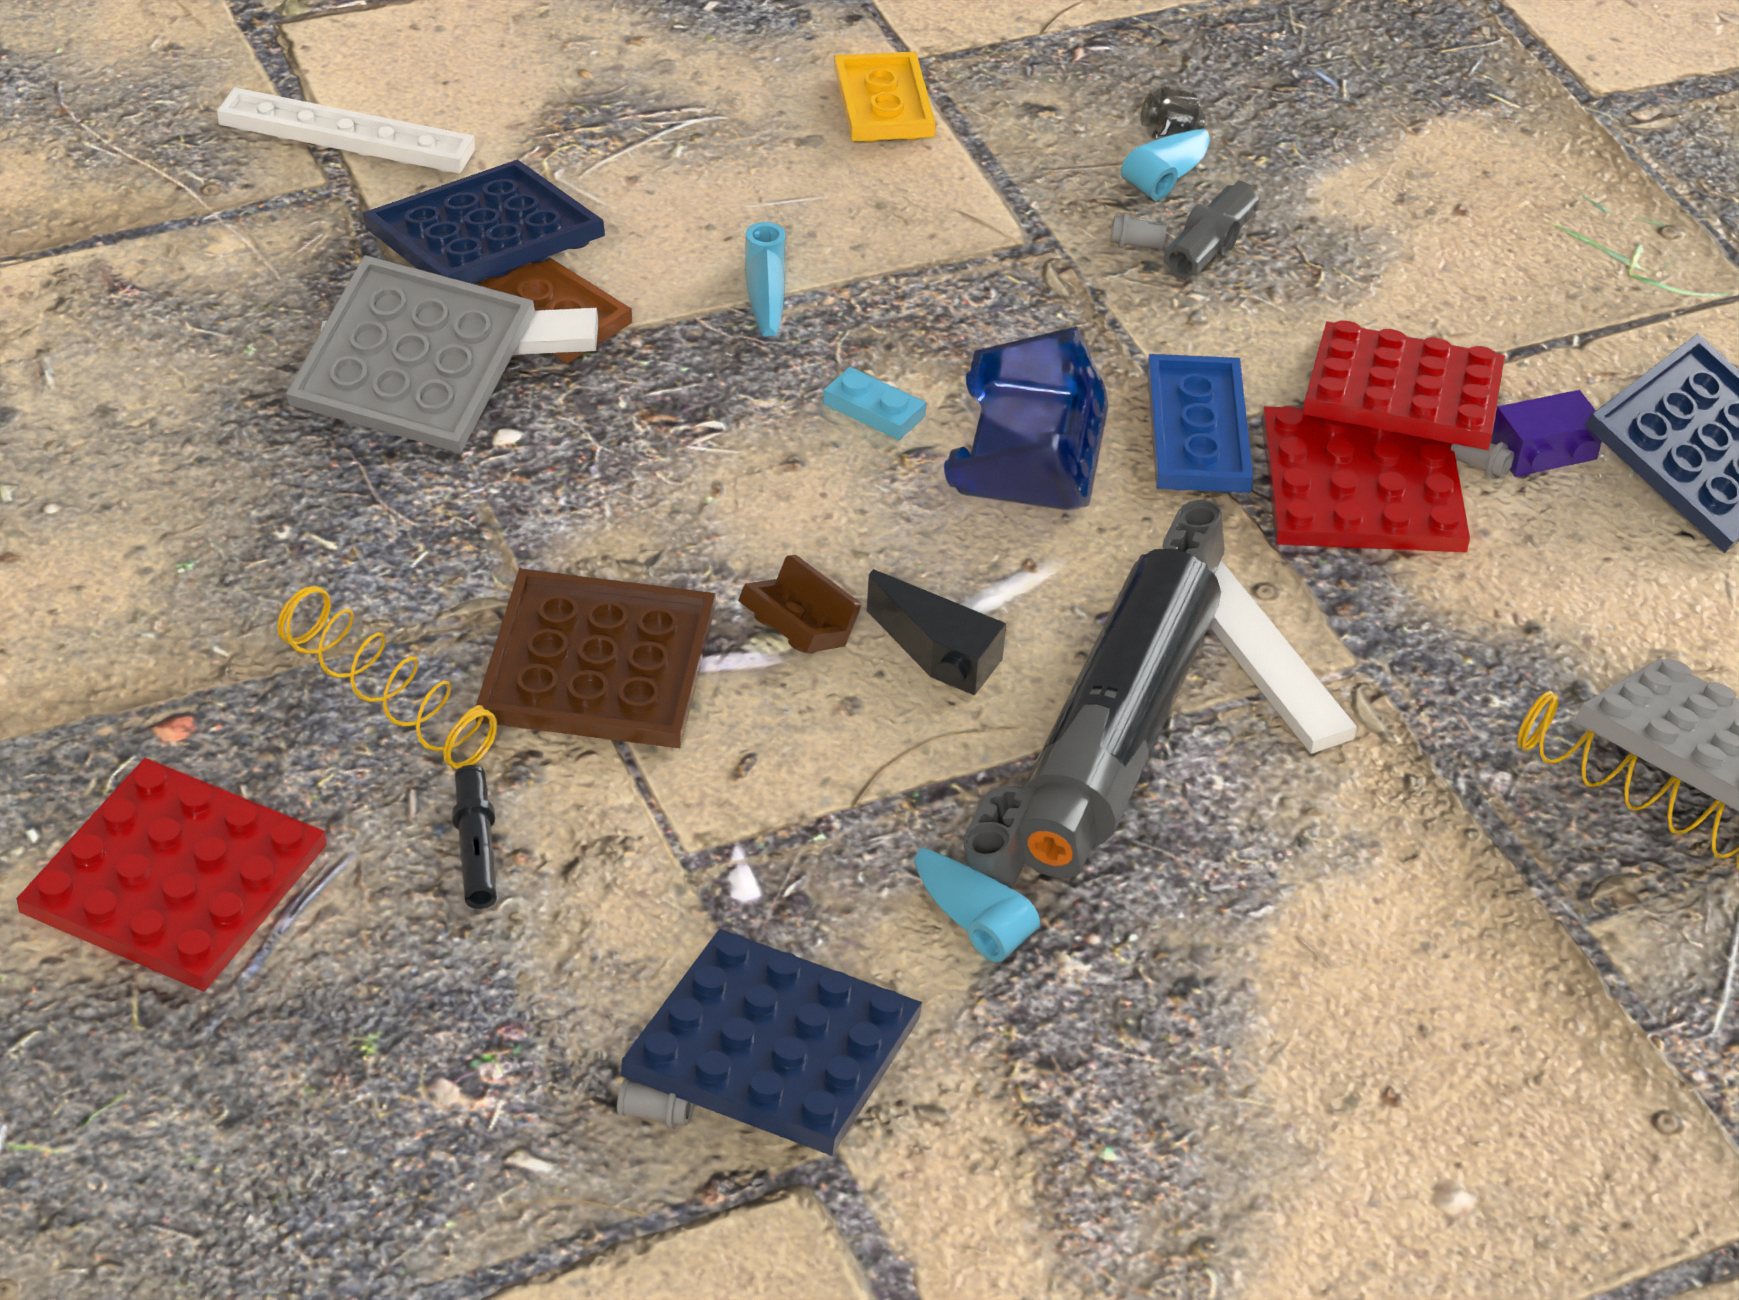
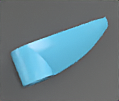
M1205 129L1186 131L1138 146L1124 160L1121 167V176L1155 201L1161 200L1171 192L1177 179L1194 168L1203 158L1210 143L1209 134Z
M759 222L751 225L746 231L745 241L747 290L753 314L762 336H777L785 296L786 233L780 225L771 222Z
M923 847L917 852L913 861L928 893L947 915L968 932L971 943L986 959L993 962H1002L1039 928L1040 918L1032 903L1020 893L979 871L973 870L967 865Z

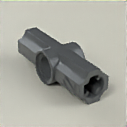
M1238 180L1234 185H1227L1208 206L1197 204L1187 218L1184 231L1165 249L1163 262L1168 265L1173 276L1186 280L1191 275H1197L1217 253L1226 256L1232 250L1240 229L1258 211L1260 198L1254 193L1252 185Z

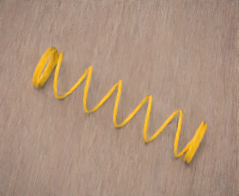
M314 585L301 589L285 603L277 622L278 636L282 641L290 644L300 653H318L320 666L327 675L335 678L350 677L353 692L359 699L367 702L383 701L385 715L392 724L401 727L416 725L419 742L426 749L434 752L443 751L444 761L448 766L453 769H459L462 766L473 765L487 753L497 732V719L489 710L484 709L481 705L472 707L452 727L446 737L444 747L429 745L422 737L420 723L436 714L446 703L451 691L449 681L439 682L426 694L420 705L416 721L401 722L396 720L389 713L387 699L403 690L413 679L418 668L417 658L414 656L407 657L393 669L387 680L383 697H367L357 689L354 675L367 669L380 656L385 647L386 637L384 633H374L361 644L354 656L351 673L338 674L331 671L325 665L322 651L337 644L348 633L353 624L354 613L352 609L345 608L337 612L325 626L319 641V648L316 650H306L299 647L298 644L307 642L323 628L331 609L330 596L322 587ZM311 593H320L323 596L324 605L318 620L308 632L292 639L290 621L300 599ZM348 613L350 619L345 630L333 642L322 647L325 635L331 624L341 614ZM286 618H287V627H286V634H287V636L285 635V629H284L285 622H286ZM381 637L382 642L377 653L367 664L355 671L358 657L364 647L373 638ZM413 661L414 668L407 680L399 688L387 695L391 681L397 671L406 662ZM446 685L447 691L442 701L432 712L421 718L424 706L437 688ZM487 716L490 726L481 746L466 760L459 763L453 762L451 759L452 748L470 738L480 726L483 717ZM479 717L475 726L467 735L454 743L462 729L469 722Z
M1547 691L1529 709L1518 732V748L1523 751H1529L1539 742V752L1543 762L1553 764L1569 757L1587 739L1581 763V775L1586 786L1592 788L1603 785L1618 774L1630 761L1624 785V800L1628 809L1636 811L1646 808L1661 797L1674 783L1667 811V823L1671 833L1679 835L1692 830L1719 804L1711 835V847L1714 856L1718 859H1723L1739 852V845L1723 855L1716 850L1717 830L1725 806L1724 803L1716 799L1695 822L1683 830H1677L1672 825V812L1681 782L1680 779L1672 776L1650 800L1635 807L1629 802V785L1638 756L1630 752L1622 763L1606 778L1597 783H1592L1586 778V763L1595 733L1587 730L1581 739L1564 755L1550 760L1544 755L1543 743L1545 733L1557 711L1558 695L1552 691ZM1548 703V707L1545 711L1542 720L1540 721L1534 733L1527 740V736L1536 717L1538 716L1542 708ZM1738 854L1737 859H1736V868H1737L1738 870H1739V854Z

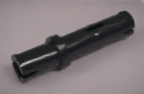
M466 765L455 772L456 805L452 811V822L454 827L459 830L465 903L468 907L474 909H484L494 905L497 899L491 827L495 822V809L488 801L485 770L477 765Z

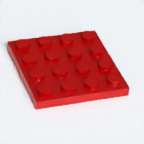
M1340 320L1335 323L1326 321L1306 392L1302 414L1489 451L1505 355L1497 354L1494 350L1484 346L1465 348L1451 345L1448 341L1436 337L1423 340L1407 337L1401 331L1394 329L1376 331L1361 328L1360 325L1352 321Z
M1264 406L1261 421L1276 545L1467 553L1470 534L1455 451L1451 450L1452 443L1303 415V408Z
M144 757L18 895L16 900L19 913L205 992L327 846L326 834L322 829Z

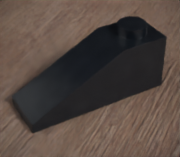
M875 569L870 572L866 611L931 678L975 696L1003 660L1006 623Z

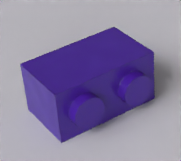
M1580 390L1497 406L1490 443L1495 445L1500 442L1506 443L1508 450L1514 452V460L1510 471L1514 477L1597 460L1602 441L1585 426L1587 420L1596 410Z

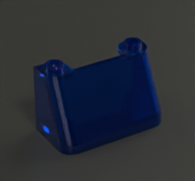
M1070 327L975 350L971 370L966 373V385L971 397L977 398L982 408L971 454L965 447L955 448L951 450L948 460L944 463V473L949 486L955 487L960 494L1059 510L1069 511L1089 506L1107 417L1108 399L1103 380L1078 327Z

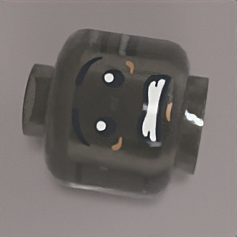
M1161 86L1154 93H1149L1146 96L1142 105L1140 120L1142 126H1146L1149 137L1157 140L1177 133L1203 129L1206 121V111L1201 109L1200 99L1196 93L1174 87Z

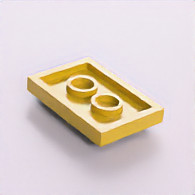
M916 51L834 55V72L851 141L876 142L878 140H917L919 138L935 137L936 122Z

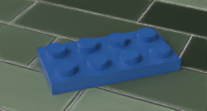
M1149 354L1147 374L1156 489L1251 493L1253 472L1240 358Z

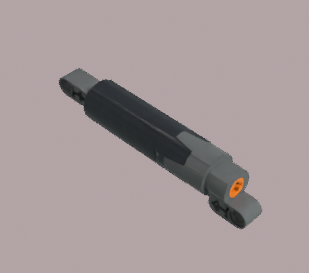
M1195 500L1184 504L1178 510L1163 541V549H1154L1145 555L1142 554L1138 561L1134 563L1023 788L1015 786L998 787L988 792L982 799L963 839L967 866L997 880L1009 888L1017 881L1024 864L1039 873L1051 877L1069 878L1081 873L1092 848L1105 843L1114 834L1220 603L1221 589L1215 572L1224 555L1225 546L1222 512L1219 505L1208 500Z

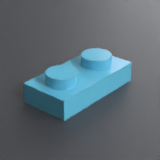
M848 367L823 390L824 405L899 441L926 414L925 401L852 367Z

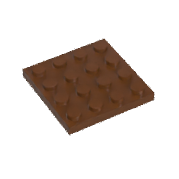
M519 568L476 706L481 705L484 709L493 713L497 719V725L680 749L715 611L716 593ZM484 716L481 723L489 724L488 717Z

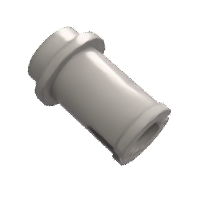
M1124 213L1123 217L1114 216L1110 242L1118 243L1119 248H1123L1124 244L1162 251L1167 223L1129 218V213Z
M1503 442L1497 445L1490 443L1489 451L1452 444L1451 450L1455 451L1456 461L1458 460L1482 469L1492 479L1496 476L1505 477L1514 460V452L1508 450L1507 444Z
M627 1078L621 1084L617 1100L618 1115H631L665 1121L667 1128L675 1129L678 1124L687 1126L694 1106L693 1103L677 1098L673 1093L669 1095Z

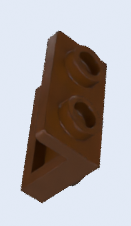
M797 555L785 557L777 579L745 583L738 599L741 604L754 613V618L758 622L773 627L788 638V643L791 647L807 654L845 647L861 609V603Z

